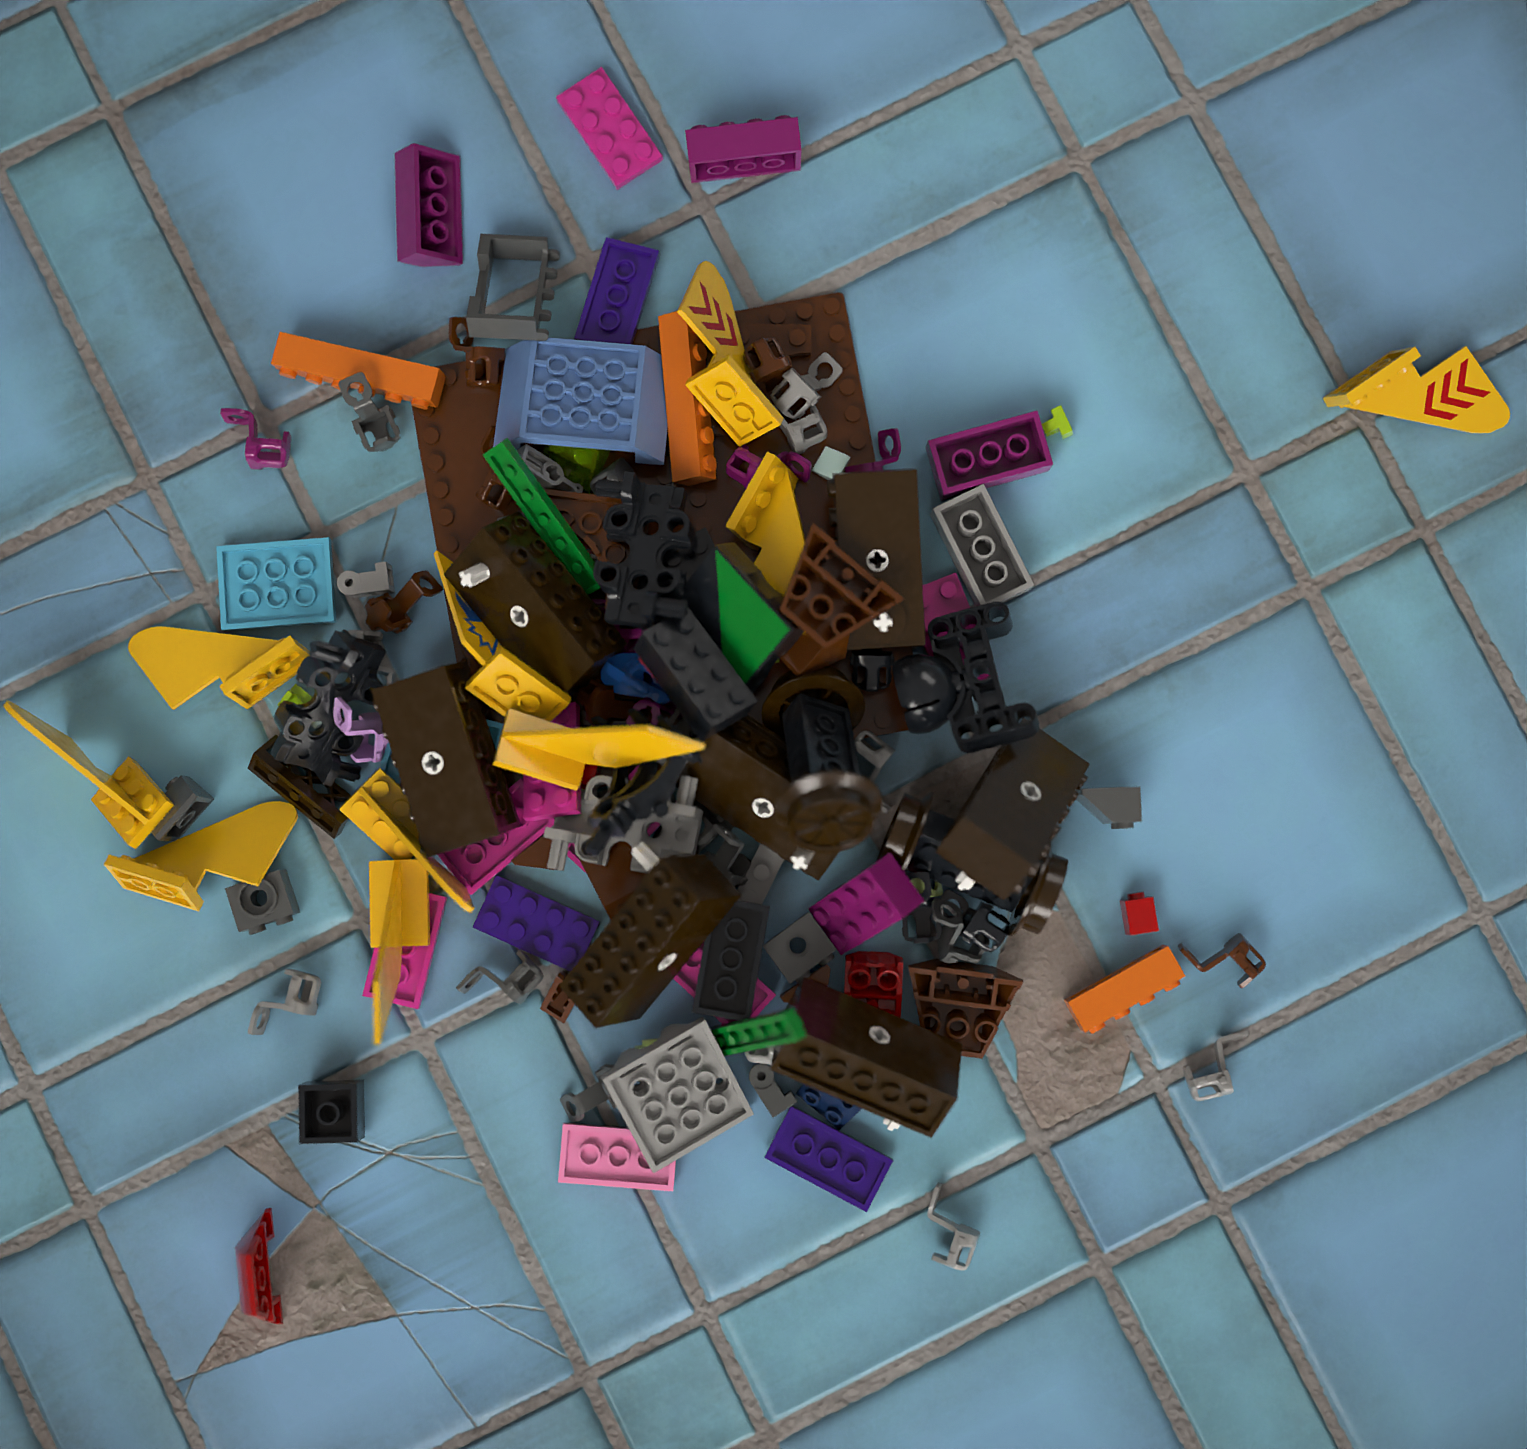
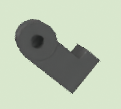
M756 1063L751 1068L749 1073L750 1083L773 1118L797 1102V1098L792 1090L786 1094L783 1093L774 1079V1071L770 1070L769 1064Z

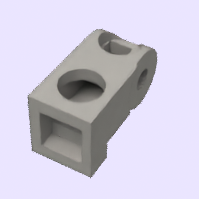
M387 562L375 563L376 571L356 573L354 571L342 572L337 579V587L341 593L351 598L383 595L387 592L389 594L395 593L392 565Z

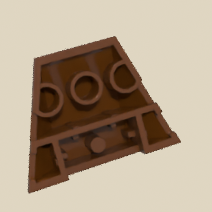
M812 523L779 611L826 649L903 601L904 598L882 580L879 582L837 547L834 544L836 541Z
M932 959L908 965L920 1026L962 1044L961 1056L983 1059L999 1029L998 1026L1003 1016L1011 1006V1001L1017 990H1020L1024 982L1023 979L994 966L958 961L949 964L939 959Z

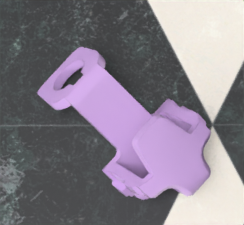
M336 697L333 710L335 724L347 736L363 735L364 737L360 747L350 757L356 763L380 762L388 740L385 739L382 733L383 724L379 713L368 712L359 714V720L351 721V707L341 697ZM341 708H342V710H343V712H344V716H345V720H344V721H342V717H341V712H340ZM371 733L375 734L374 746L368 744V737Z

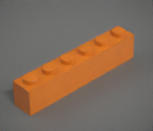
M677 311L658 316L672 482L691 486L716 480L717 462L714 457V432L712 430L711 414L685 385L688 378L706 368L707 351L704 342Z
M279 332L271 364L284 377L295 379L296 375L306 377V381L317 385H322V381L332 383V387L339 390L338 383L341 380L362 372L372 388V397H375V394L384 395L386 400L394 403H401L402 400L410 401L412 406L420 409H428V406L438 408L446 375L437 367L284 332ZM353 382L348 387V389H358L360 394L364 392V386L360 382Z

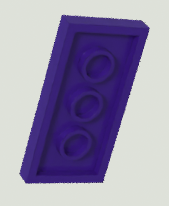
M605 238L574 340L633 344L660 257L659 250Z
M496 875L472 928L571 971L588 950L601 921Z
M793 1105L789 1107L764 1156L765 1159L865 1212L868 1211L893 1162V1159Z

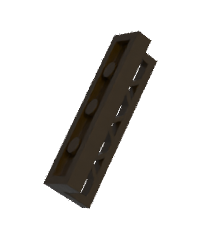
M274 735L253 753L247 769L335 839L342 833L346 822L350 819L335 807L334 801L345 802L351 795L335 782L332 786L324 785L327 788L328 794L316 792L313 789V784H322L314 771L302 767L306 771V776L295 775L291 771V766L297 765L285 764L282 761L275 760L268 752L278 738V735Z

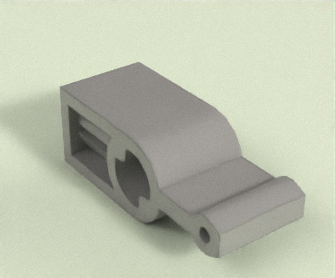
M528 444L517 450L543 489L576 493L583 492L584 488L582 485L573 483L565 478L561 466Z

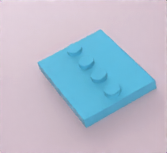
M329 537L216 546L221 630L234 631L336 622L332 544Z

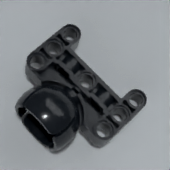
M995 601L934 618L928 625V634L934 656L912 654L892 663L901 706L907 709L904 712V718L910 733H930L950 721L952 734L958 748L965 753H974L1027 739L1038 732L1040 728L1036 710L1031 704L1024 702L1006 706L989 640L1007 635L1013 627L1011 615L1006 604ZM996 617H1004L999 622L992 621ZM970 624L976 625L972 629H965V627ZM941 632H948L943 637H937ZM959 648H961V650L964 651L966 659H963V661ZM989 674V676L983 680L977 679L979 675ZM972 697L974 698V701H977V705H978V709H979V710H976V713H975V709H974ZM1024 717L1031 718L1026 724L1018 723ZM1002 725L1000 730L990 731L992 726ZM967 732L974 733L971 738H961Z

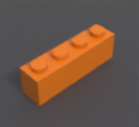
M1161 945L1064 999V1002L1079 1029L1083 1032L1089 1031L1092 1034L1106 1026L1104 1022L1114 1017L1117 1020L1131 1012L1129 1008L1139 1003L1142 1006L1156 998L1154 994L1164 989L1167 992L1181 984L1179 980L1185 977V974L1169 946Z

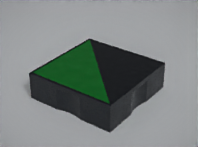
M734 542L715 545L686 582L684 593L678 599L688 601L687 608L691 610L752 694L767 678L775 662L787 654L804 633L802 629L779 611L784 595L776 591L766 581L757 566ZM664 616V617H663V621L666 620V619L669 618V617H668V616Z

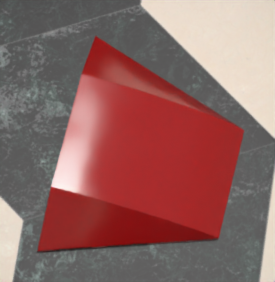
M267 1208L235 1246L241 1311L244 1314L280 1325L283 1324L281 1296H272L267 1242L275 1237L272 1208Z

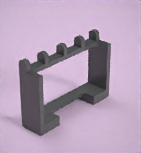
M480 234L477 251L479 276L475 296H470L466 315L469 337L546 341L549 337V332L546 329L539 328L540 321H550L552 313L549 310L542 309L543 300H553L555 292L552 289L545 288L546 280L556 279L558 273L555 268H548L549 261H558L560 259V252L555 249H549L547 237ZM494 258L541 261L533 316L485 314Z

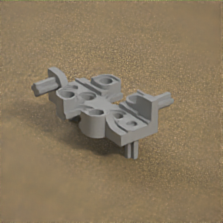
M681 776L677 800L674 794H672L667 803L669 812L666 816L658 817L653 813L648 819L634 821L624 838L610 837L599 857L589 856L584 850L586 843L595 830L589 823L588 817L600 799L597 795L599 787L603 784H607L610 787L612 777H593L588 782L586 789H581V814L556 817L553 827H545L544 837L552 840L547 868L564 871L569 843L575 844L576 855L581 860L603 866L608 864L611 847L620 841L628 842L632 849L643 841L659 859L672 854L679 856L695 855L703 816L702 810L693 807L698 779ZM658 822L662 826V834L658 838L652 839L647 833L648 826L651 823ZM633 856L631 870L647 873Z

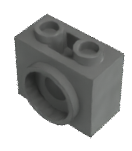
M277 870L265 874L259 886L242 882L225 888L238 932L248 931L249 935L265 931L266 924L276 922V925L279 926L293 921L292 915L300 913L287 870ZM261 890L267 894V902L263 906L257 902L256 898Z
M809 911L763 945V948L790 984L793 981L800 984L804 976L808 978L812 975L809 970L816 964L823 967L835 958L832 953L837 950ZM795 937H801L806 942V947L801 953H795L789 947L790 941Z

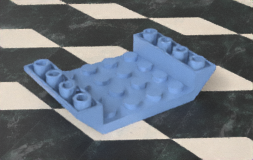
M549 337L546 341L523 340L506 349L493 447L508 438L516 450L521 448L523 443L626 451L635 452V463L664 465L668 425L662 356L659 353L643 345Z

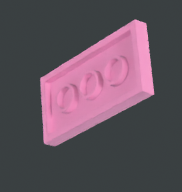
M563 1123L559 1183L661 1191L674 1190L676 1160L653 1173L628 1127Z

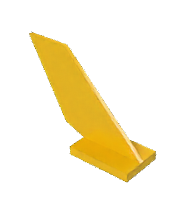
M509 709L505 716L493 765L576 791L580 786L585 764L619 768L703 750L705 744L649 725L571 729Z
M417 859L369 861L371 948L379 947L373 979L374 1044H381L401 977L402 946L430 945L429 872Z

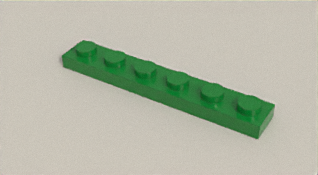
M506 438L483 454L488 464L539 536L546 542L560 562L564 564L578 584L582 586L587 595L599 589L600 586L593 576L595 561L509 439Z
M794 1008L709 1027L724 1056L796 1042L807 1036L803 1029V1022Z

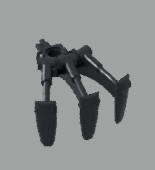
M635 708L628 709V714L636 726L649 725L655 727L640 711ZM660 714L657 715L656 719L663 730L683 736L669 720ZM600 716L591 718L594 728L613 727ZM700 751L668 757L657 774L659 763L656 760L640 763L631 780L628 777V766L613 768L611 784L607 793L599 799L598 804L588 817L589 823L595 830L586 843L584 850L587 853H592L594 857H599L610 837L624 838L634 821L648 819L653 813L658 817L666 816L669 812L667 803L676 788L675 784L687 761L690 763H703Z

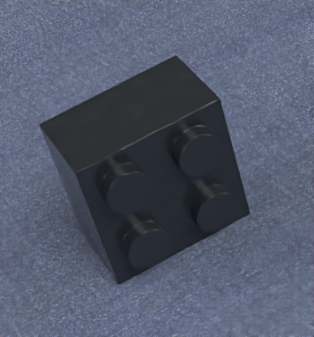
M364 1079L306 1081L298 1085L299 1144L353 1143L365 1138Z

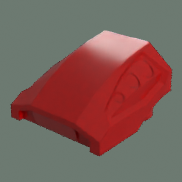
M858 951L845 955L844 994L901 1018L903 958L889 952Z

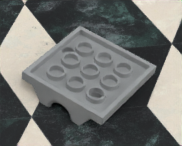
M703 1017L690 1024H671L665 1027L660 1032V1037L654 1043L641 1049L633 1047L625 1050L620 1054L614 1067L600 1075L653 1173L754 1115ZM722 1078V1082L717 1084L716 1080ZM637 1081H641L639 1085H634Z

